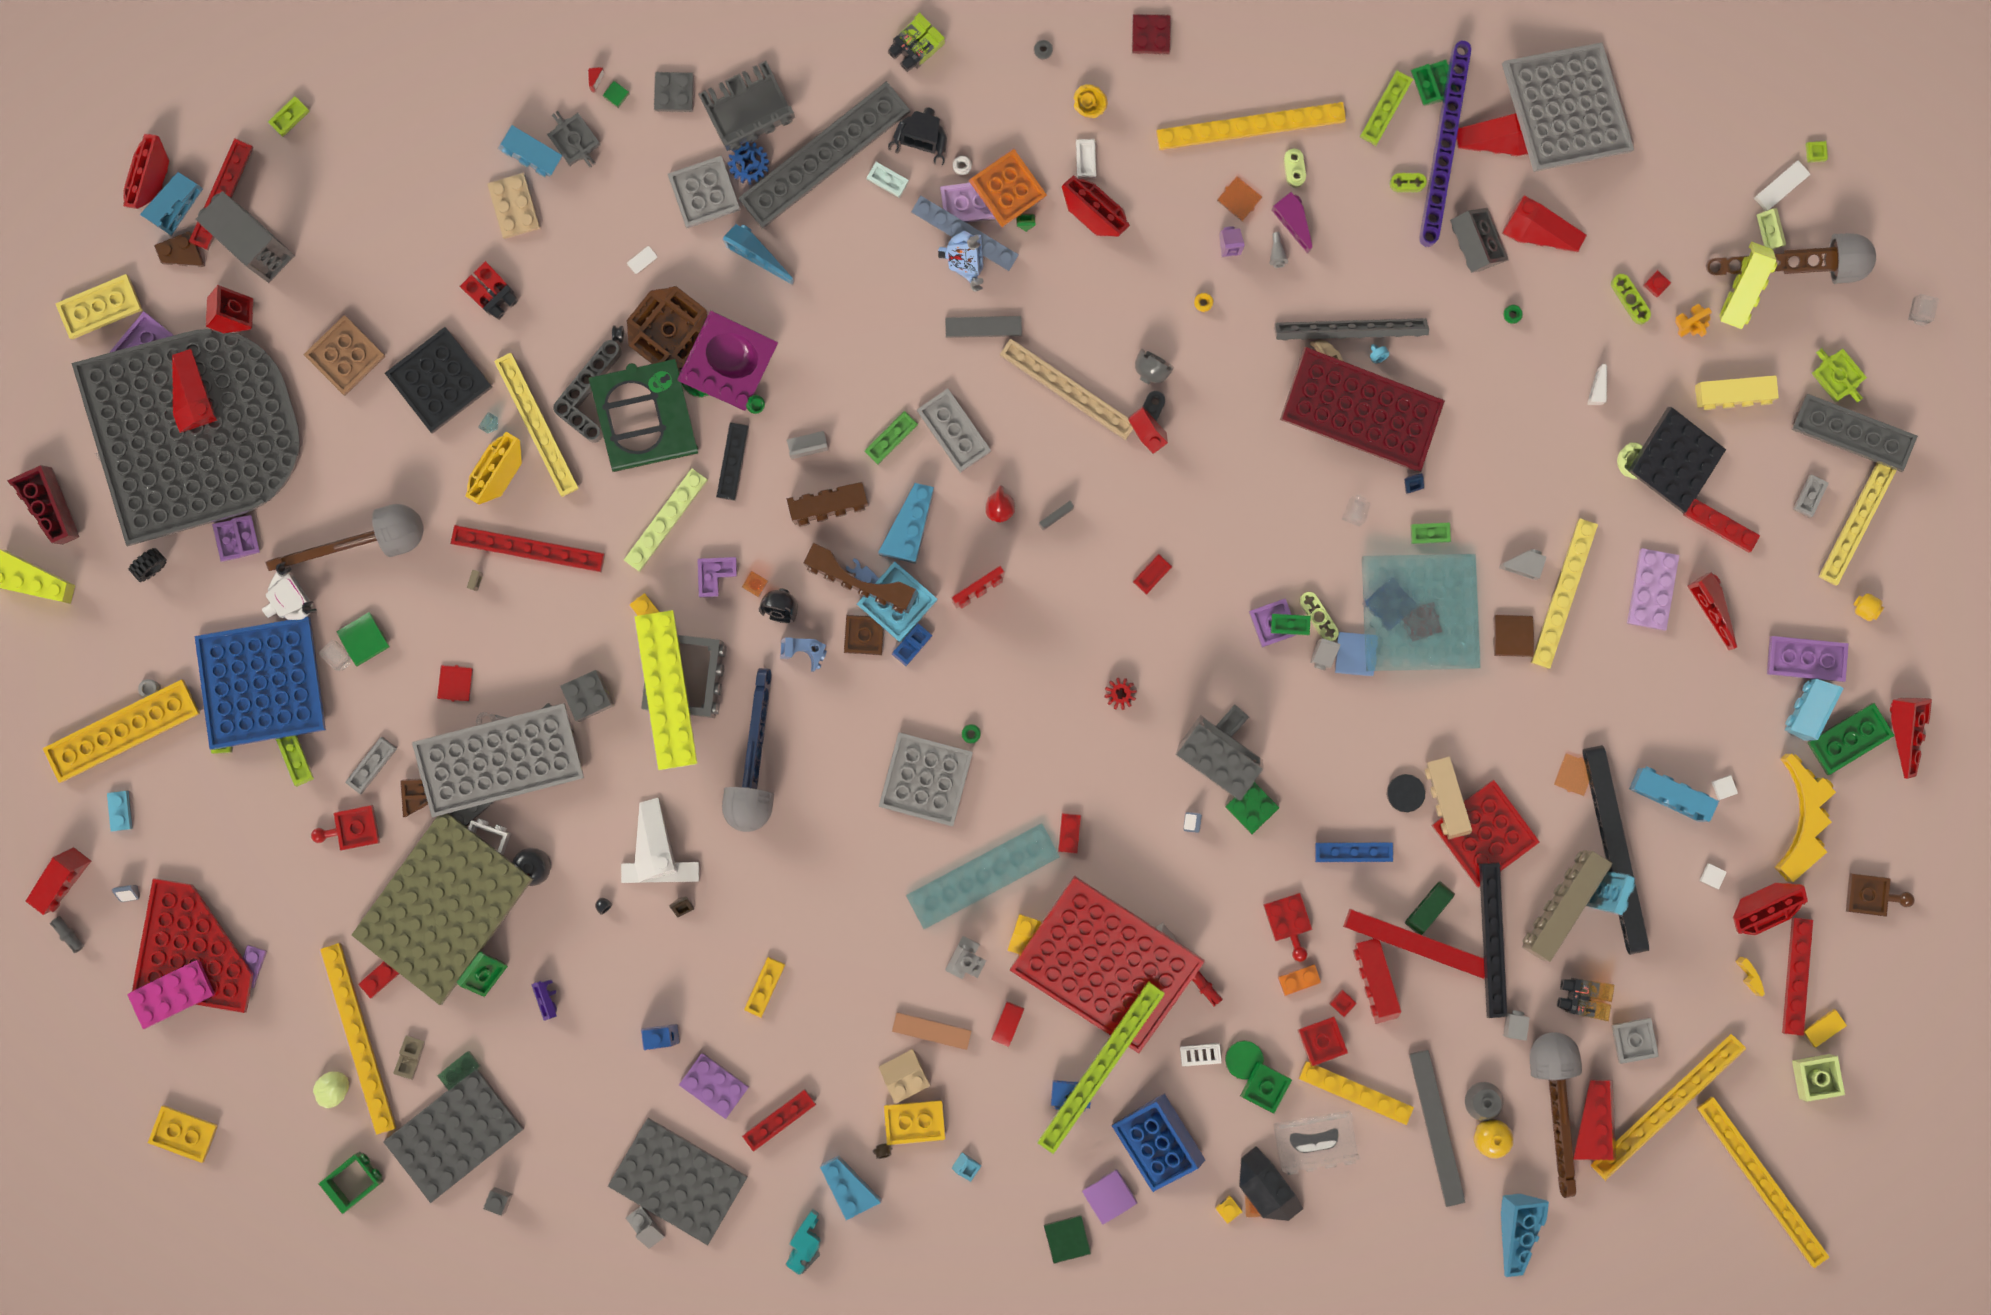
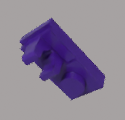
M552 980L531 984L544 1021L557 1017V1007L549 997L556 994V990H547V986L553 983Z

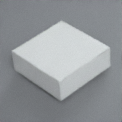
M1731 775L1712 781L1718 800L1738 794Z
M1707 863L1699 881L1719 889L1727 872Z

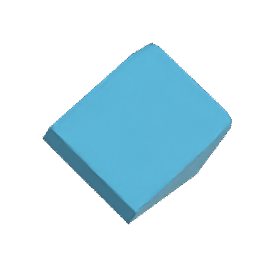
M961 1153L952 1166V1170L971 1182L982 1165L966 1154Z

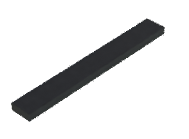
M1479 863L1487 1018L1507 1017L1500 863Z

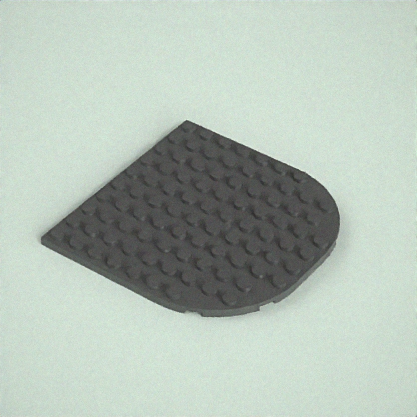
M201 329L71 363L127 547L252 511L276 496L290 479L295 469L300 449L297 419L280 370L272 358L251 340L232 332L221 333L212 329ZM192 349L218 421L180 433L173 416L172 355Z

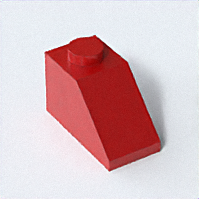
M1143 407L1128 417V421L1140 441L1152 454L1168 443L1167 432Z

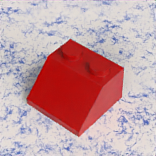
M217 285L207 297L206 327L221 333L251 330L253 323V298Z

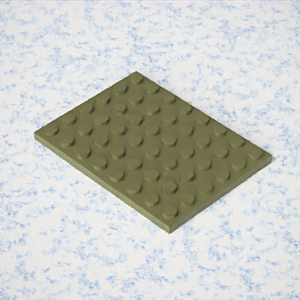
M451 814L439 815L351 935L438 1005H442L457 985L458 979L477 954L482 951L533 878L469 830Z

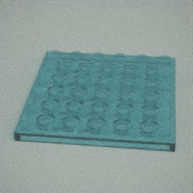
M1476 554L1362 556L1366 671L1480 669Z

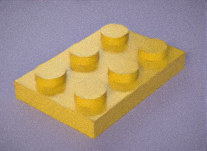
M942 1100L884 1105L887 1145L945 1140Z
M163 1105L160 1108L147 1143L203 1163L218 1125Z

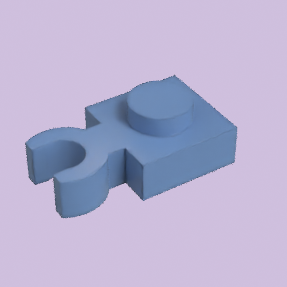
M855 558L853 559L854 563H856L855 569H850L849 566H846L847 571L855 573L856 576L854 578L872 584L879 580L867 566L861 569L859 561Z

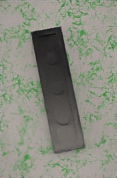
M729 424L717 498L736 501L749 430L748 425Z

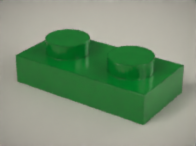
M1271 614L1270 633L1309 636L1311 616Z

